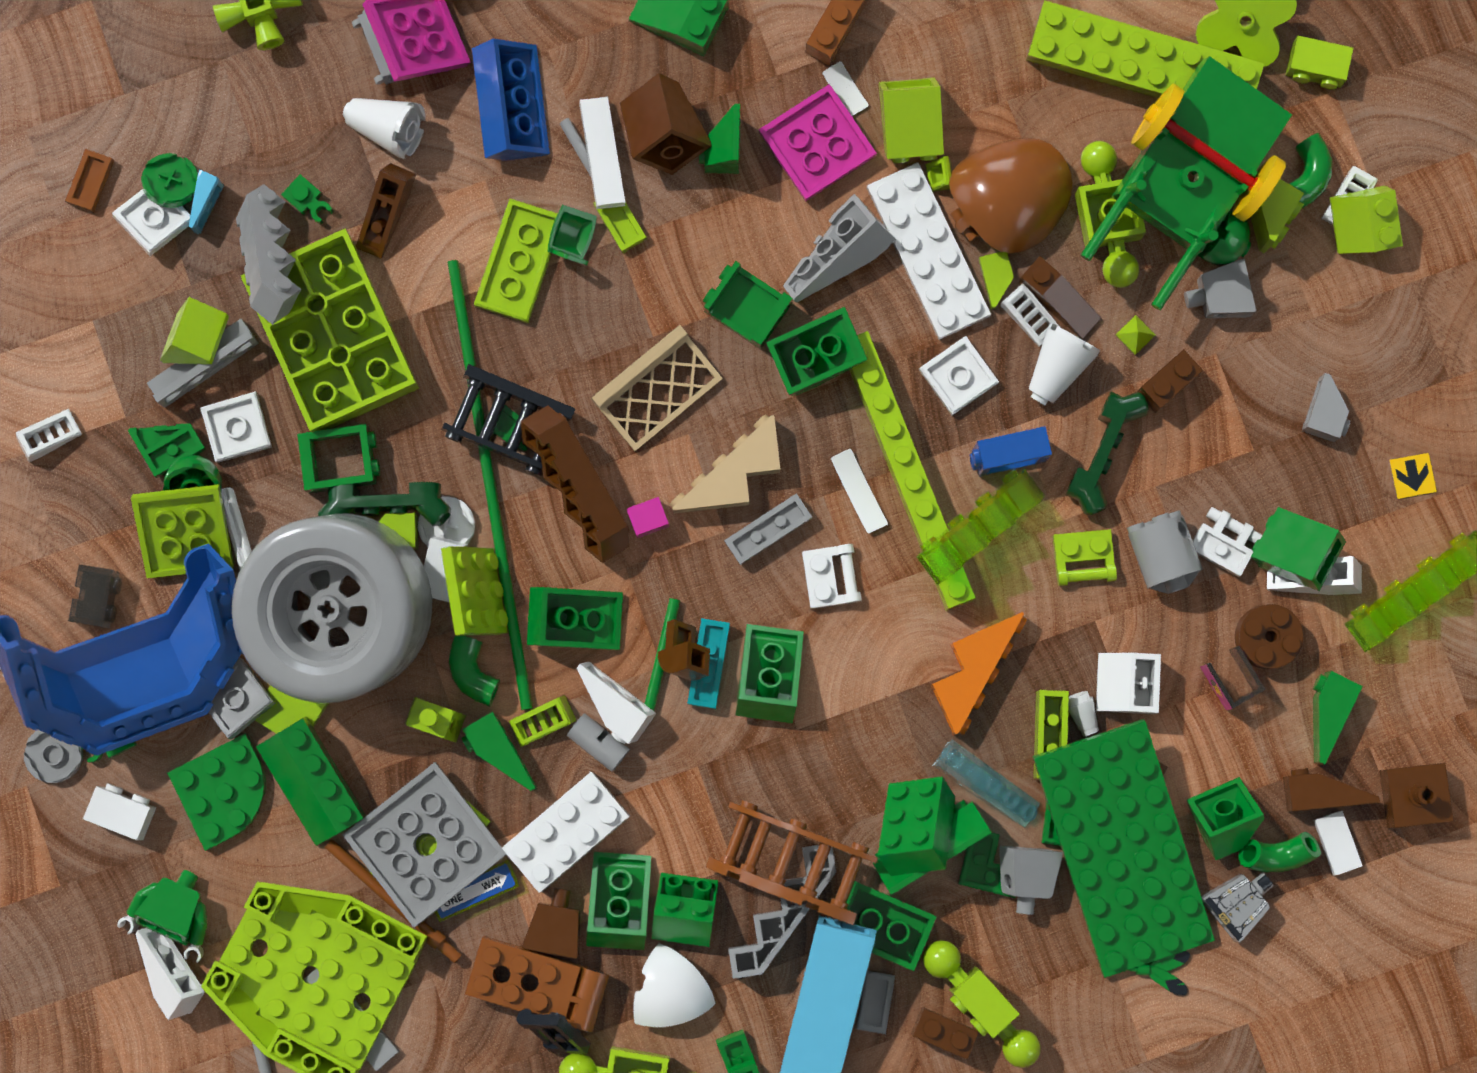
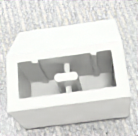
M1098 653L1096 711L1140 714L1159 713L1161 654Z

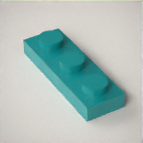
M701 618L697 644L710 648L709 676L691 681L688 705L716 709L730 627L728 622Z

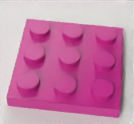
M366 0L362 4L394 82L463 68L470 63L445 0Z
M830 84L759 129V134L805 202L865 164L877 154Z

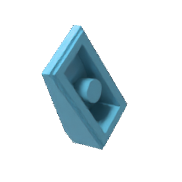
M203 170L198 172L189 227L198 235L201 233L224 187V184L218 177Z

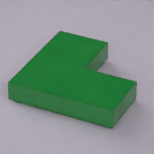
M992 832L966 849L958 884L1015 898L1016 896L1004 894L1001 890L1000 864L994 863L1000 834Z

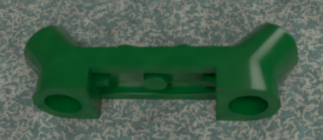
M1111 391L1101 410L1098 420L1108 423L1088 471L1078 467L1065 494L1079 501L1085 515L1091 516L1107 508L1108 504L1098 479L1101 474L1106 475L1110 468L1112 459L1108 458L1112 448L1117 449L1124 435L1119 432L1122 425L1144 417L1148 413L1147 401L1144 395L1139 392L1122 397Z
M409 482V494L360 496V489L354 485H339L328 488V502L318 511V516L354 514V512H362V516H379V511H390V514L407 513V510H417L432 526H441L451 516V507L441 499V484L436 482Z

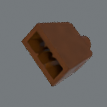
M554 888L551 904L538 903L522 949L575 959L579 958L580 910L568 908L571 890Z

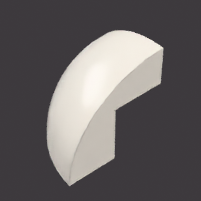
M658 943L642 969V973L646 977L643 988L635 992V1024L648 1027H667L679 1025L701 1016L716 1004L709 985L700 972L686 958L673 949Z

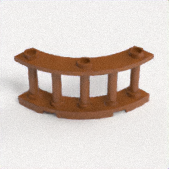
M742 800L740 805L732 802L729 803V808L740 812L725 855H721L720 860L709 857L705 868L798 905H801L802 901L805 900L807 901L805 907L851 925L854 924L857 914L847 910L849 904L846 902L862 859L874 863L878 859L868 854V847L855 842L849 847L807 831V824L791 818L788 824L756 812L758 806ZM752 816L761 821L745 864L741 863L740 868L736 867L738 861L735 859ZM774 824L789 830L774 873L773 875L770 874L769 878L766 879L756 875L758 871L756 865L771 825ZM803 835L820 842L805 885L804 887L801 886L800 890L797 891L785 886L786 880L784 877L799 837ZM834 847L850 853L851 857L835 899L832 898L831 902L828 903L816 898L818 892L815 890L830 849Z

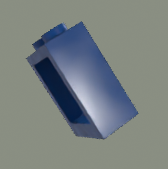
M1046 426L977 441L969 457L972 470H978V475L981 477L1045 463L1052 455Z

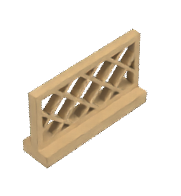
M679 325L590 399L602 411L631 448L636 451L723 378L688 337L682 326ZM684 343L693 352L692 364L675 362L676 350ZM672 354V362L664 361ZM696 357L701 361L703 365L695 364ZM659 364L671 365L670 382L653 380L654 368ZM675 365L691 367L690 384L674 382ZM695 367L706 368L714 378L706 385L694 384ZM650 372V380L642 379ZM637 382L649 383L648 400L632 399V386ZM653 384L669 385L668 402L652 400ZM673 386L689 387V398L686 402H672ZM693 388H701L693 395ZM628 390V398L620 397ZM615 400L627 401L626 418L614 417L607 407ZM631 402L648 403L646 420L630 419ZM651 404L668 405L667 417L663 421H650ZM671 406H680L671 413ZM618 421L626 422L625 429L620 425ZM629 422L646 423L645 436L635 443L628 434ZM649 424H657V426L649 431Z

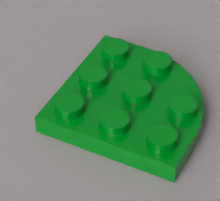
M247 733L167 773L205 851L243 832L258 815L266 790L264 769Z

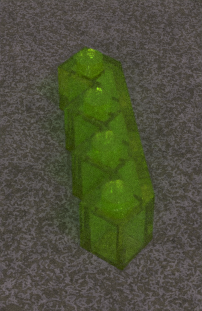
M1025 468L1019 473L1015 469L1001 479L1003 484L991 494L987 491L974 501L976 503L974 508L964 516L960 513L947 523L949 528L937 538L932 536L920 545L922 550L917 555V559L937 585L959 571L966 561L988 547L994 538L1013 526L1019 517L1043 501L1045 495Z
M1476 530L1467 536L1464 532H1461L1449 541L1451 545L1449 548L1435 558L1431 556L1426 557L1416 565L1417 571L1401 582L1398 579L1394 580L1383 588L1385 594L1368 606L1362 603L1350 612L1353 617L1344 625L1364 652L1386 640L1398 628L1418 617L1430 605L1453 592L1461 583L1477 573Z

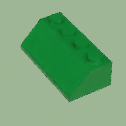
M307 716L256 746L315 846L337 835L366 816Z
M963 799L954 805L947 860L992 833L972 801L966 803ZM878 852L875 854L878 859L876 863L873 862V865L890 895L929 872L891 876L877 856Z

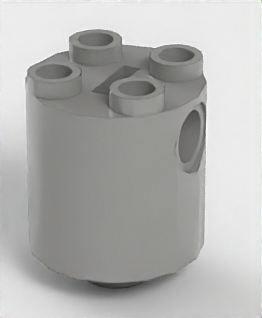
M1180 510L1152 518V521L1138 523L1127 528L1128 536L1147 589L1167 594L1190 587L1198 573L1203 570L1184 516Z

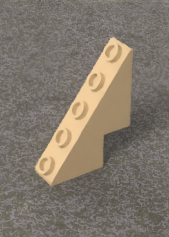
M765 414L754 424L756 430L748 437L746 434H743L732 445L735 449L728 456L723 453L712 464L714 469L707 476L702 473L691 483L693 489L686 495L680 493L670 503L673 513L749 505L747 477L780 473L781 470L774 415L768 417Z

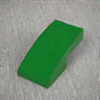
M743 1029L716 1039L728 1073H760Z

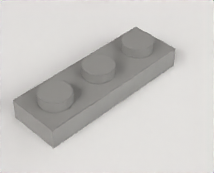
M796 493L724 540L739 565H742L811 520L812 516Z

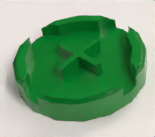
M172 153L157 155L148 161L142 172L141 183L143 192L150 201L159 206L168 208L183 206L194 198L198 171L193 163L185 157L183 159L177 157V154Z

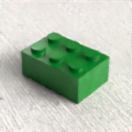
M943 776L889 783L877 856L891 876L946 869L956 797Z
M854 881L846 902L849 904L847 910L857 914L854 921L855 925L877 930L872 953L914 971L937 916Z

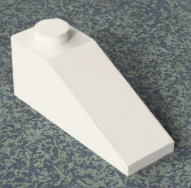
M1354 556L1338 557L1320 591L1267 571V590L1326 595L1362 593V565Z
M585 662L579 664L577 670L605 726L612 731L611 735L623 744L638 741L656 715V712L592 663Z
M147 928L137 930L136 938L152 994L164 1015L170 1020L192 1013L205 991L201 988V984L172 939Z

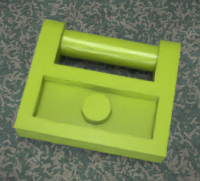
M1111 529L1055 534L1052 536L1058 586H1067L1068 582L1106 579L1107 582L1117 580ZM1104 560L1105 568L1067 571L1065 563Z

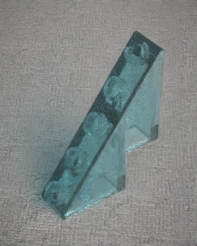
M949 740L932 765L958 782L961 787L1025 828L1028 822L1035 819L1037 808L1041 803L954 740Z

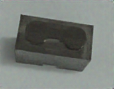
M79 564L75 587L80 588L79 598H72L68 621L109 629L110 623H114L117 613L114 601L115 595H118L121 591L122 578L119 577L120 572Z

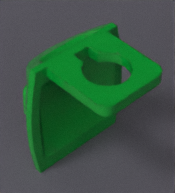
M562 204L552 226L547 252L588 265L589 261L583 258L591 243L597 216Z

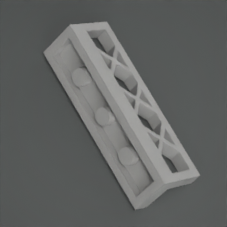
M239 319L224 330L212 364L175 363L147 382V385L154 393L153 397L157 403L165 408L259 344V342L245 322Z

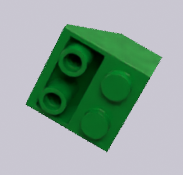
M661 872L651 939L709 947L719 880Z

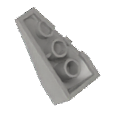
M855 194L832 215L829 220L832 225L823 237L818 235L813 242L816 245L809 257L801 259L783 285L796 303L875 260L896 240L883 223Z

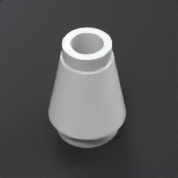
M1082 691L1069 696L1068 712L1081 731L1082 736L1098 732L1093 697L1089 696L1088 691Z

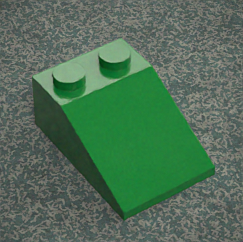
M638 0L628 21L704 57L729 8V0Z
M842 307L766 342L788 394L794 397L868 360L846 307Z
M530 587L527 645L620 650L623 592Z
M752 624L746 625L735 716L793 723L797 707L804 631Z
M594 851L586 946L645 950L652 856Z

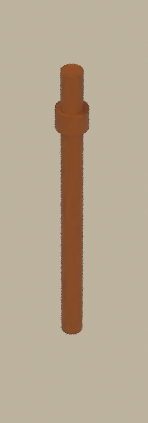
M333 839L330 840L325 849L411 925L377 879ZM425 921L415 927L417 931L427 935L426 943L430 947L441 951L454 964L462 956L445 940L447 937L439 930L435 931Z

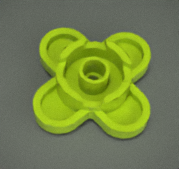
M1215 0L1218 9L1203 16L1198 22L1196 29L1198 44L1220 51L1237 46L1242 57L1262 62L1264 67L1273 63L1278 57L1280 50V41L1274 27L1292 18L1296 11L1297 0ZM1244 16H1248L1251 18V20L1243 21L1241 20V18Z

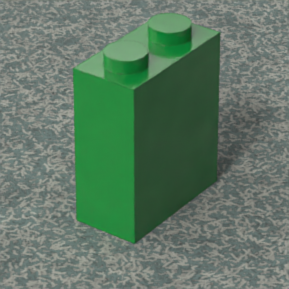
M1278 507L1274 515L1268 518L1266 530L1261 539L1255 542L1251 557L1258 567L1320 591L1346 540L1337 529Z

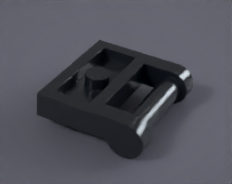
M523 1009L518 1013L516 1019L518 1024L525 1029L531 1030L543 1041V1046L549 1052L588 1054L591 1043L581 1035L582 1032L579 1029L574 1028L566 1021L567 1018L564 1015L556 1012H551L549 1015L534 1014L530 1009Z

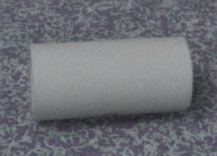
M585 713L567 734V737L611 772L615 770L630 750Z

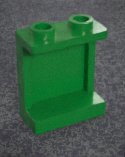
M735 261L732 267L728 264L719 276V279L722 281L716 290L711 288L704 297V312L761 350L793 304V298L785 292L779 293L742 268L741 264Z

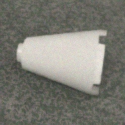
M354 98L345 105L343 110V117L348 126L399 158L405 159V155L411 156L420 144L424 129H420V122L426 119L425 110L421 104Z
M1051 322L1047 328L1029 386V390L1033 392L1031 397L1044 405L1048 401L1054 403L1098 356L1100 350Z

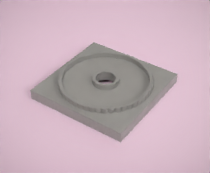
M436 762L343 834V837L414 928L507 855L496 838ZM422 834H431L436 839L437 847L431 855H422L416 849V840Z

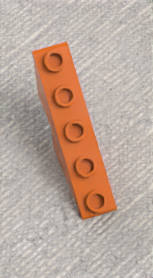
M1023 612L950 645L962 671L933 683L931 687L953 735L958 733L964 735L972 721L968 718L972 708L979 709L986 696L982 693L986 683L992 685L1000 670L996 668L1000 657L1003 659L1007 658L1014 645L1009 642L1014 632L1020 634L1027 621L1023 617Z

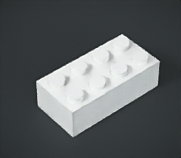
M590 772L504 845L502 849L535 889L541 893L631 816L594 772Z

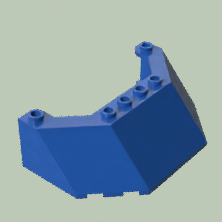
M209 543L194 548L187 553L184 559L187 579L166 613L56 652L22 638L16 621L8 615H0V668L25 726L35 731L39 730L47 733L52 738L69 745L79 746L97 756L207 715L213 706L212 700L219 689L225 687L235 671L233 669L240 655L243 654L235 635L232 620V598L236 583L234 570Z

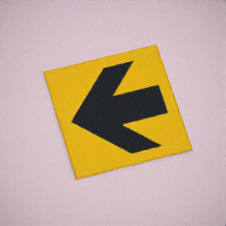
M1429 453L1389 460L1397 499L1437 492Z

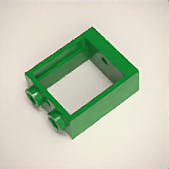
M366 424L297 434L304 491L307 493L326 492L328 488L339 485L361 487L377 484L376 477L380 476V465L378 459H374L372 448H377L376 435L374 431H370ZM360 435L365 475L319 481L314 441Z

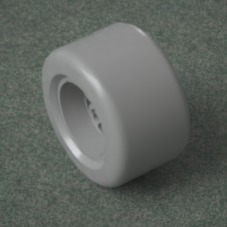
M331 514L306 518L284 525L269 534L254 548L244 562L237 577L232 598V620L235 635L240 649L251 667L263 680L280 692L314 703H335L351 700L395 679L409 667L420 652L426 640L432 616V594L429 579L420 558L404 538L388 526L374 519L354 514ZM320 570H327L330 574L329 587L318 590L311 581V574ZM346 575L351 576L361 587L360 591L351 597H347L340 590ZM299 590L311 598L308 610L298 611ZM330 603V607L335 608V612L329 614L325 604ZM365 606L367 608V618L364 626H358L349 619L351 607ZM313 620L319 626V632L315 640L307 633L302 623ZM342 627L349 637V642L342 646L333 647L330 644L331 629Z

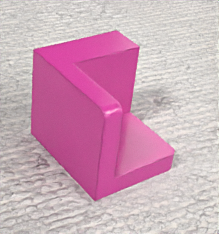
M659 497L627 509L637 538L669 527Z

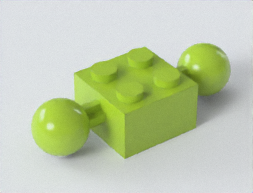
M1094 141L1088 144L1081 154L1082 168L1087 174L1093 176L1095 184L1078 187L1075 193L1085 247L1117 201L1111 196L1123 180L1112 181L1110 173L1116 167L1117 154L1115 149L1104 141ZM1127 207L1100 246H1107L1109 256L1103 263V276L1110 285L1118 288L1131 285L1139 274V264L1132 254L1126 252L1124 243L1142 240L1146 233L1144 219Z
M944 940L935 941L930 944L924 952V966L932 976L947 978L953 984V987L949 989L953 994L950 998L952 1003L963 1014L968 1011L973 1016L969 1022L983 1037L988 1033L992 1038L998 1035L1003 1040V1054L1011 1065L1019 1068L1033 1065L1040 1055V1042L1032 1032L1023 1029L1016 1030L1011 1024L1020 1015L980 969L974 966L966 974L960 967V952L954 944Z
M612 1046L607 1068L596 1066L594 1061L586 1054H570L561 1062L559 1073H667L670 1056Z

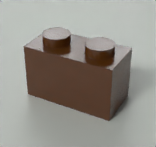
M1183 349L1141 386L1137 392L1144 395L1148 406L1157 413L1203 370Z
M921 1007L911 1035L968 1060L979 1032L974 1028Z

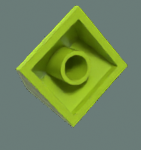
M188 297L177 312L160 361L162 363L212 364L229 319L228 314Z

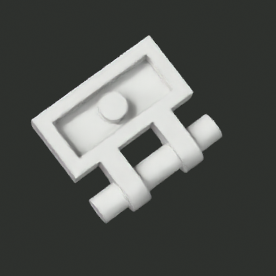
M1211 507L1206 517L1215 521V525L1211 528L1204 523L1201 524L1193 539L1197 555L1240 577L1253 554L1251 549L1244 546L1246 541L1249 540L1255 543L1261 539L1262 534L1253 530L1254 527L1250 524H1242L1231 518L1230 513L1224 510L1220 512ZM1224 527L1238 534L1236 541L1221 533Z

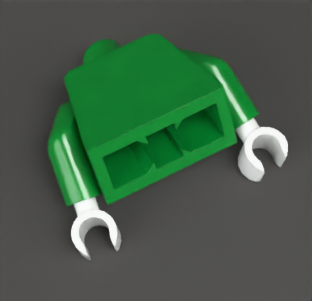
M183 870L177 882L163 877L158 883L153 882L139 890L127 909L128 916L118 921V928H122L126 921H129L131 928L128 934L135 932L140 925L185 946L190 942L191 945L184 952V958L187 960L189 951L194 950L198 954L196 963L199 962L204 955V950L200 945L204 943L208 923L206 906L201 902V894L193 890L198 876L188 870Z

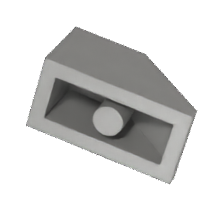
M1324 373L1319 377L1302 431L1335 442L1341 436L1345 437L1350 426V420H1347L1349 410L1330 374Z

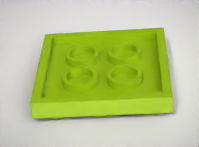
M219 484L132 495L131 501L147 578L186 574L184 559L187 553L194 548L208 543L233 569L234 561Z
M458 546L441 548L455 636L501 635L508 633V617L503 607V587L499 582L497 571L498 558L494 553V548Z

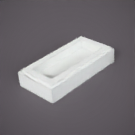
M1343 811L1313 820L1334 876L1362 867Z

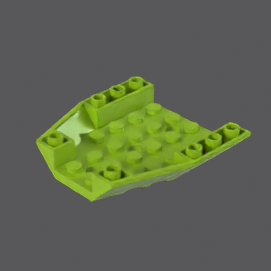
M257 881L243 907L247 909L222 957L219 961H214L201 988L265 1056L297 1073H359L417 964L427 935L350 895ZM262 939L267 943L268 950L265 955L258 957L253 953L252 946L255 941ZM310 966L317 968L319 971L318 980L312 984L305 982L303 977L305 969ZM361 993L367 994L371 1000L369 1008L364 1011L358 1010L354 1005V1000Z

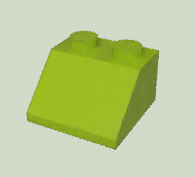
M1380 186L1329 197L1337 253L1378 252L1403 246L1396 192L1394 189Z

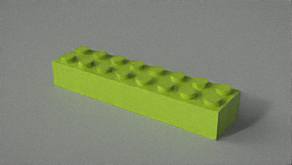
M1046 0L1043 2L1026 59L1030 62L1155 98H1159L1172 84H1176L1183 89L1200 62L1209 56L1256 89L1264 67V63Z

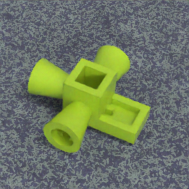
M240 0V2L212 5L222 33L247 19L251 27L255 26L257 49L270 50L282 45L285 41L273 21L278 18L275 9L302 6L303 3L302 0Z

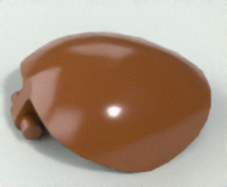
M1017 138L992 144L962 160L952 171L949 180L950 191L959 208L954 210L950 216L956 224L954 226L961 235L964 234L969 242H972L980 235L990 247L1001 252L1016 253L1028 250L1039 244L1051 233L1067 209L1073 185L1071 171L1061 153L1051 144L1041 139Z

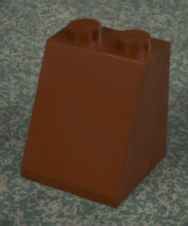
M658 73L620 102L631 156L636 161L673 175L712 146L680 83L676 80Z

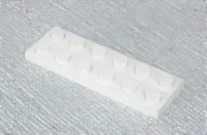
M917 162L867 185L869 195L884 226L896 239L893 245L938 340L990 317L991 313L919 163Z

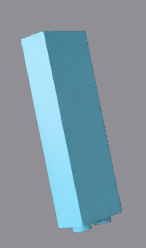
M819 915L780 1073L842 1072L877 930L855 924L851 925Z

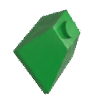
M734 104L708 134L712 146L699 155V164H704L705 173L739 174L740 104Z
M1240 777L1187 799V804L1201 836L1215 860L1242 850L1265 819L1263 812Z

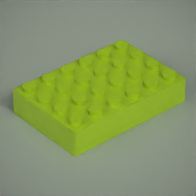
M346 228L289 253L296 260L287 278L301 289L290 313L273 325L259 313L257 314L309 430L314 432L334 428L419 389L369 275ZM243 274L241 278L250 296V286L247 285L245 274Z

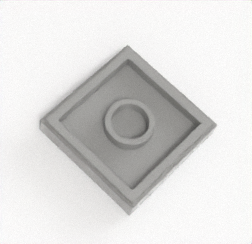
M239 658L233 667L235 671L223 689L220 688L212 700L213 706L209 711V714L230 740L276 704L242 658Z

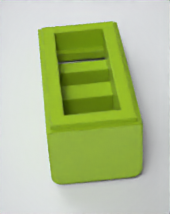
M563 695L509 722L520 746L523 747L576 722V718L566 696ZM554 706H557L558 711L563 719L562 722L560 721ZM547 710L552 720L553 726L551 727L543 711ZM536 715L543 731L539 732L532 716ZM526 720L532 733L530 737H528L523 727L522 721Z

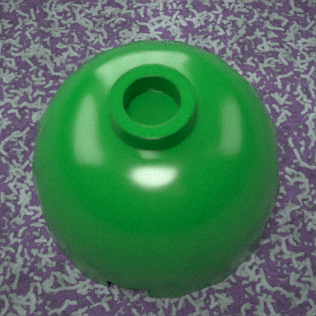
M1233 209L1229 210L1216 230L1218 238L1208 243L1204 250L1198 253L1199 257L1215 265L1230 264L1239 259L1240 256L1244 257L1251 247L1249 224L1247 221L1243 222L1232 215Z
M199 455L184 456L170 465L164 477L163 491L219 484L222 492L221 474L218 468L207 458Z

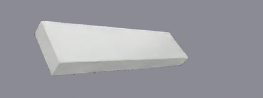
M608 97L580 100V112L596 209L625 206Z

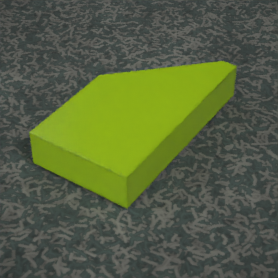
M997 252L979 257L991 309L996 308L1014 278L1008 253Z

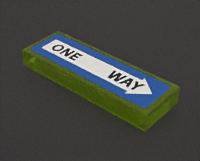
M506 860L491 867L435 911L439 923L520 887L510 861Z

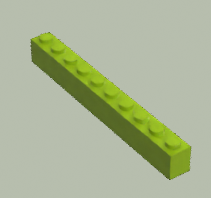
M866 331L858 334V337L868 360L850 369V373L945 610L948 611L973 601L975 595L870 334Z

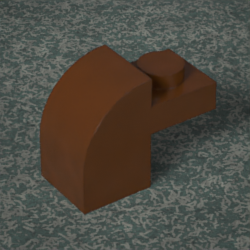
M675 619L668 621L665 649L658 651L659 665L665 672L691 681L709 676L710 648L695 643V626Z

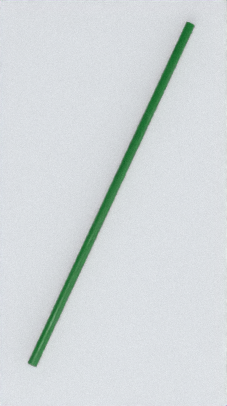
M451 260L447 264L466 371L468 364L476 367L459 261ZM480 390L472 407L475 433L478 437L485 424ZM478 446L495 554L498 558L499 578L503 587L504 608L508 617L507 626L521 710L532 709L533 706L490 450Z

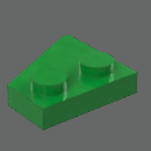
M191 423L128 429L130 436L156 478L167 473L170 465L177 459L188 455H198L206 450Z

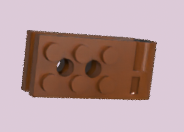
M484 936L479 945L465 995L517 1011L530 1009L534 1014L549 1015L551 1012L560 1013L567 1018L566 1021L574 1028L593 1032L609 974ZM498 966H506L509 969L510 978L508 981H501L497 978L496 969ZM527 974H533L537 977V989L530 990L524 985V977Z

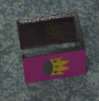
M1240 646L1233 647L1229 651L1252 688V691L1240 698L1232 700L1210 662L1200 667L1225 710L1233 709L1266 690Z

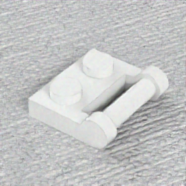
M853 544L802 551L810 609L862 601L861 592L857 591L852 553H855ZM834 556H841L846 594L838 595L832 560Z

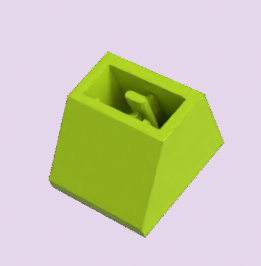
M1279 179L1268 199L1251 216L1258 248L1262 253H1265L1270 247L1275 249L1281 243L1289 230L1285 224L1290 225L1304 205L1300 202L1304 193Z

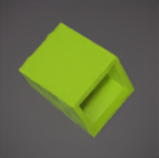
M935 78L879 82L886 158L892 159L893 163L908 162L910 157H920V160L929 161L937 159V155H944L941 88Z

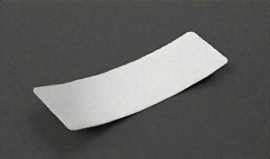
M848 449L831 457L838 476L867 533L886 526L888 522L852 450Z

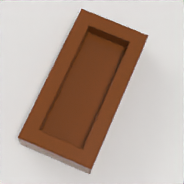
M85 149L65 201L68 204L94 213L114 160L111 157Z

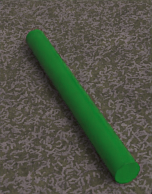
M669 598L644 703L653 711H655L664 670L659 665L658 651L665 649L667 622L673 619L676 620L680 606V600Z

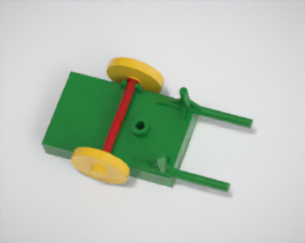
M1211 56L1202 60L1183 89L1176 84H1172L1144 114V119L1136 130L1131 144L1142 151L1111 196L1117 201L1080 256L1087 261H1091L1126 207L1187 249L1151 304L1154 308L1161 311L1198 253L1202 252L1208 243L1218 238L1216 230L1235 203L1232 215L1244 222L1271 195L1284 172L1286 162L1274 155L1258 171L1256 170L1292 117V114ZM1188 173L1194 176L1193 182L1188 180Z

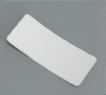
M841 61L823 71L828 84L834 89L851 116L869 106Z

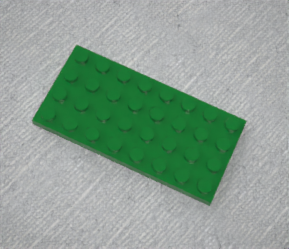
M1142 719L1032 756L1103 977L1106 978L1215 941L1146 721Z

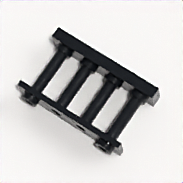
M468 364L463 378L468 379L467 384L469 387L453 425L444 422L441 430L446 432L445 437L461 443L462 439L524 464L526 465V471L541 476L543 472L541 456L535 453L533 459L517 453L522 440L520 421L532 415L537 409H542L548 405L557 413L563 414L569 422L576 408ZM485 386L494 390L493 395L496 397L478 437L463 429L479 390H483ZM513 398L521 401L520 406L522 410L505 448L490 442L506 401H510Z

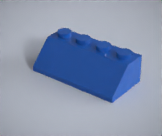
M493 38L472 48L485 158L508 161L549 155L537 45Z

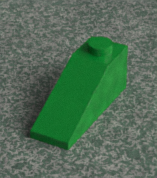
M1333 671L1325 672L1324 675L1320 674L1313 685V690L1316 691L1313 696L1314 763L1317 765L1326 764L1363 687Z
M491 712L462 729L465 736L461 739L470 753L475 751L476 755L528 790L534 791L538 789L496 713Z

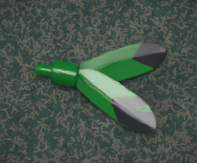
M1183 951L1150 962L1149 964L1138 966L1129 971L1136 972V975L1149 976L1156 983L1176 995H1185L1188 990L1184 982L1167 971L1185 964L1190 957V953Z

